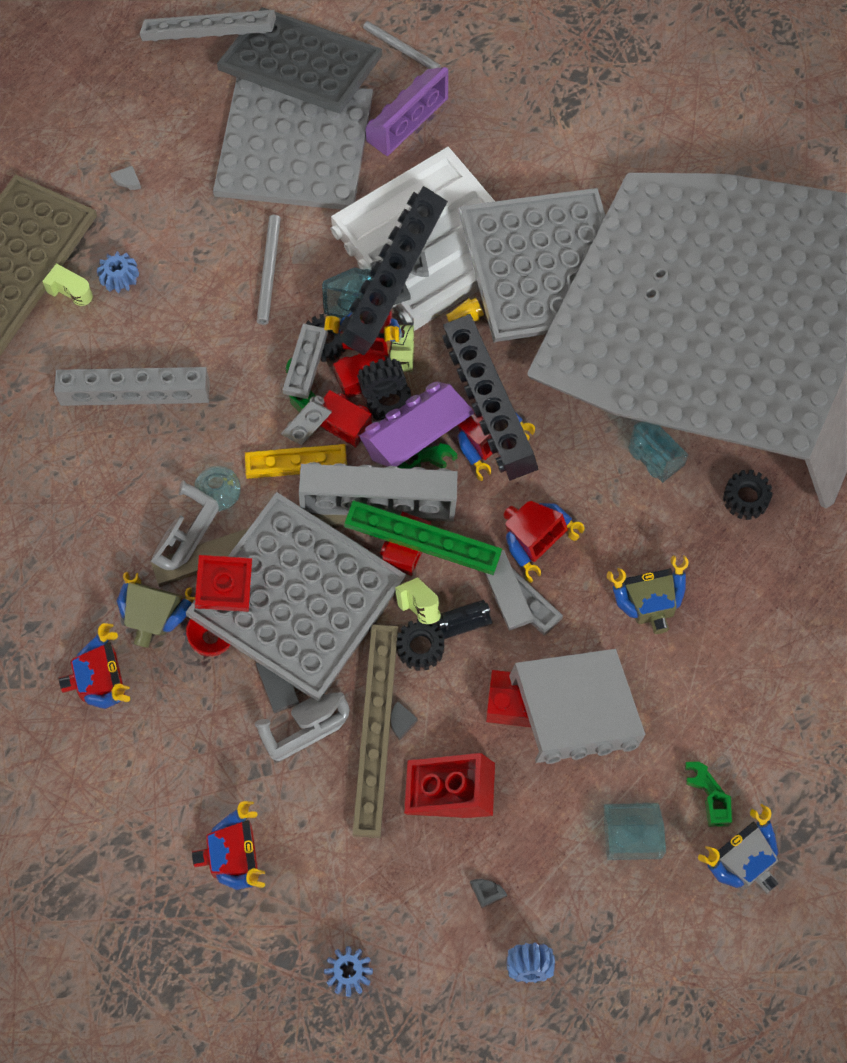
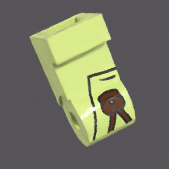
M57 263L42 281L47 293L55 297L60 292L72 298L76 305L85 306L93 298L86 279Z
M399 325L402 331V338L399 342L392 341L390 358L391 360L397 359L400 362H408L401 364L403 371L413 372L414 325Z
M418 577L395 587L398 607L401 610L405 611L410 608L417 615L419 622L423 624H432L440 619L438 596Z

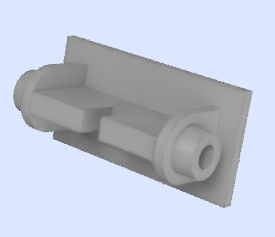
M319 395L312 397L301 412L288 423L281 435L302 445L332 413L323 406L324 399Z

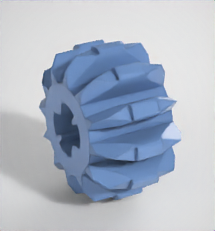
M118 251L115 256L107 253V260H100V267L97 268L100 284L106 286L109 292L115 289L117 293H120L123 288L129 291V285H136V278L139 277L136 261L133 258L130 259L127 252L122 256Z
M536 942L533 944L525 943L524 945H516L508 950L507 970L509 977L515 981L536 983L537 981H546L547 978H551L554 975L555 956L553 955V949L547 947V945H538Z
M347 946L346 955L342 956L339 949L335 950L338 958L337 961L328 957L327 962L334 968L324 969V974L333 976L327 981L329 987L337 984L335 988L337 995L342 992L344 987L346 988L345 993L347 997H351V988L355 987L358 994H361L363 991L359 985L360 982L366 986L370 985V980L363 975L373 974V969L365 967L371 962L369 957L360 960L363 953L361 949H358L354 956H352V949L350 946ZM349 965H352L355 975L353 977L349 975V978H344L342 969L345 966L348 969Z

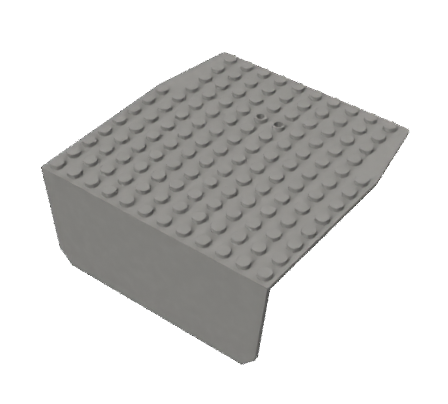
M628 173L528 370L529 378L614 415L803 459L808 467L821 507H830L834 504L847 473V193L730 174Z

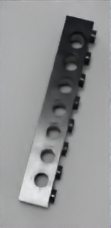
M425 186L421 188L418 194L416 192L412 193L406 203L410 206L409 209H404L397 220L401 224L399 227L395 226L388 236V239L391 240L390 244L385 243L378 255L382 258L380 263L378 261L374 263L369 271V274L372 275L371 279H366L359 290L362 293L361 298H355L349 308L352 312L351 316H346L339 327L342 330L338 338L339 341L363 356L370 349L448 202L447 200Z
M471 314L443 324L446 333L442 336L447 350L452 348L449 354L453 365H459L460 367L456 370L461 383H467L464 389L469 401L472 399L475 401L471 405L476 418L482 417L483 419L479 423L484 436L490 435L491 439H488L487 442L492 454L497 453L499 456L495 460L500 473L506 472L509 481L539 470L534 452Z

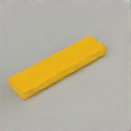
M345 444L245 452L247 479L300 475L301 464H308L310 462H317L321 465H334L338 463L347 465Z

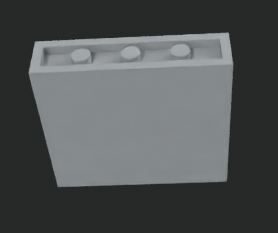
M616 649L515 663L509 675L512 685L519 686L539 750L535 758L536 763L546 762L547 764H553L566 758L578 760L591 754L603 756L610 754L612 751L622 749L624 752H629L638 748L646 735Z

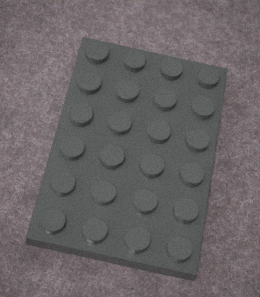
M261 7L259 11H264V10H269V9H266V8ZM275 12L276 20L272 32L239 35L217 62L219 71L341 114L382 57V49Z

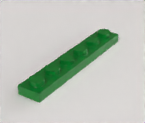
M354 500L344 523L346 528L493 576L502 552V548Z

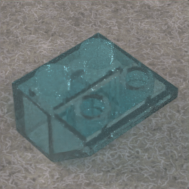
M639 422L633 426L628 447L629 451L636 460H641L646 465L652 477L658 478L663 483L685 466L688 454L660 425Z

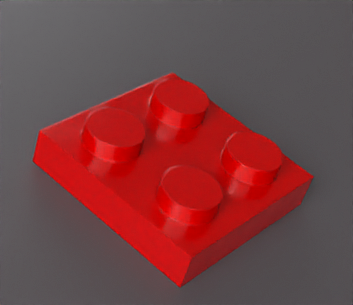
M199 555L195 609L249 612L252 558Z

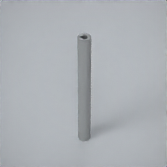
M365 22L363 29L429 69L441 67L437 62L371 22Z

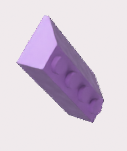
M446 67L427 69L421 76H417L406 90H402L391 104H387L383 108L382 113L368 122L366 126V141L384 155L389 156L448 99V69Z
M433 382L425 388L426 391L422 394L407 399L406 404L401 408L389 411L385 415V419L379 423L375 422L367 426L365 432L359 437L374 462L385 466L397 467L473 415V409L450 384Z

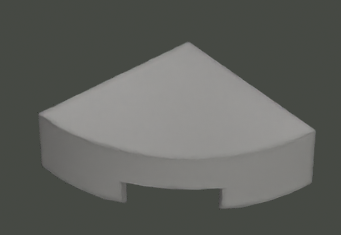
M133 166L110 173L116 185L129 188V190L141 189Z
M425 251L421 252L411 274L429 277Z

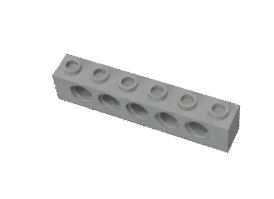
M206 367L56 370L54 393L60 406L209 403L210 380Z

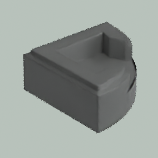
M397 702L391 713V726L395 736L401 740L418 722V718Z
M484 879L470 881V885L481 908L507 897L505 890L492 881Z

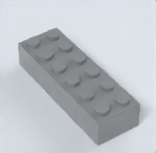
M317 462L301 464L299 483L300 507L310 514L348 515L354 500L397 515H401L403 511L424 520L454 521L458 471H451L446 468L425 470L421 467L400 469L396 466L378 468L371 465L357 467L347 466L342 463L334 465H321Z

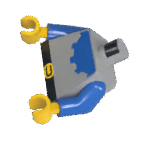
M760 804L762 807L760 815L753 808L750 810L751 817L758 820L757 824L753 821L719 850L706 846L705 848L709 851L708 858L699 854L698 860L708 864L709 870L720 883L735 888L742 887L747 889L756 881L764 892L768 894L779 884L768 871L778 862V848L770 821L771 810L767 806Z

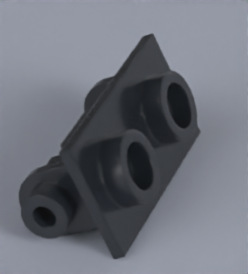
M481 600L440 613L441 617L437 621V625L443 633V638L447 639L491 625L493 622L489 614L490 608L488 603Z

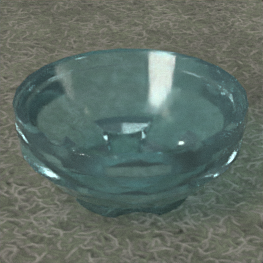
M209 467L203 470L195 481L194 487L217 501L219 505L218 511L226 510L234 505L241 493L238 477L227 467ZM213 477L223 479L222 486L216 489L209 487L208 483Z

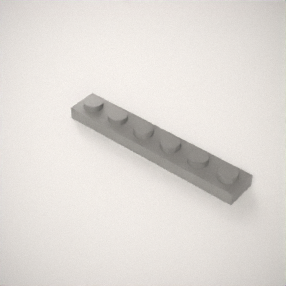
M274 10L145 19L140 36L142 41H158L192 37L267 33L273 31L276 15Z

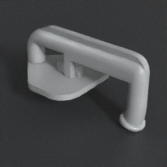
M185 481L181 482L178 494H184L203 506L187 533L178 529L184 519L180 515L172 522L158 544L151 562L165 570H175L189 560L219 509L215 499L196 487L187 484ZM176 540L181 542L171 560L161 555L167 545L172 547Z
M342 692L324 694L319 702L309 698L296 705L291 711V715L300 728L304 729L278 743L270 730V720L260 719L255 722V726L269 756L275 761H281L339 730L348 718L350 709ZM337 709L338 713L332 715L334 711Z

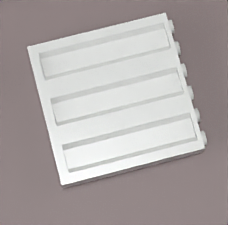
M446 147L331 216L332 234L337 240L341 239L349 256H354L357 259L361 271L369 274L371 270L370 263L382 259L378 255L385 243L390 244L391 240L388 239V236L395 226L399 227L401 224L397 220L404 209H409L410 206L406 203L413 192L418 194L421 188L425 186L448 201L422 252L425 251L429 277H420L410 273L405 284L411 299L393 305L398 310L400 319L405 325H414V331L479 291L459 208L464 205L495 202V200L449 147Z

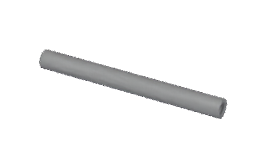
M270 215L268 221L256 321L261 325L269 323L281 221L278 215Z

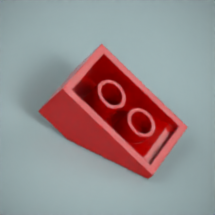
M482 753L408 760L404 813L406 815L457 818L493 816L495 762Z

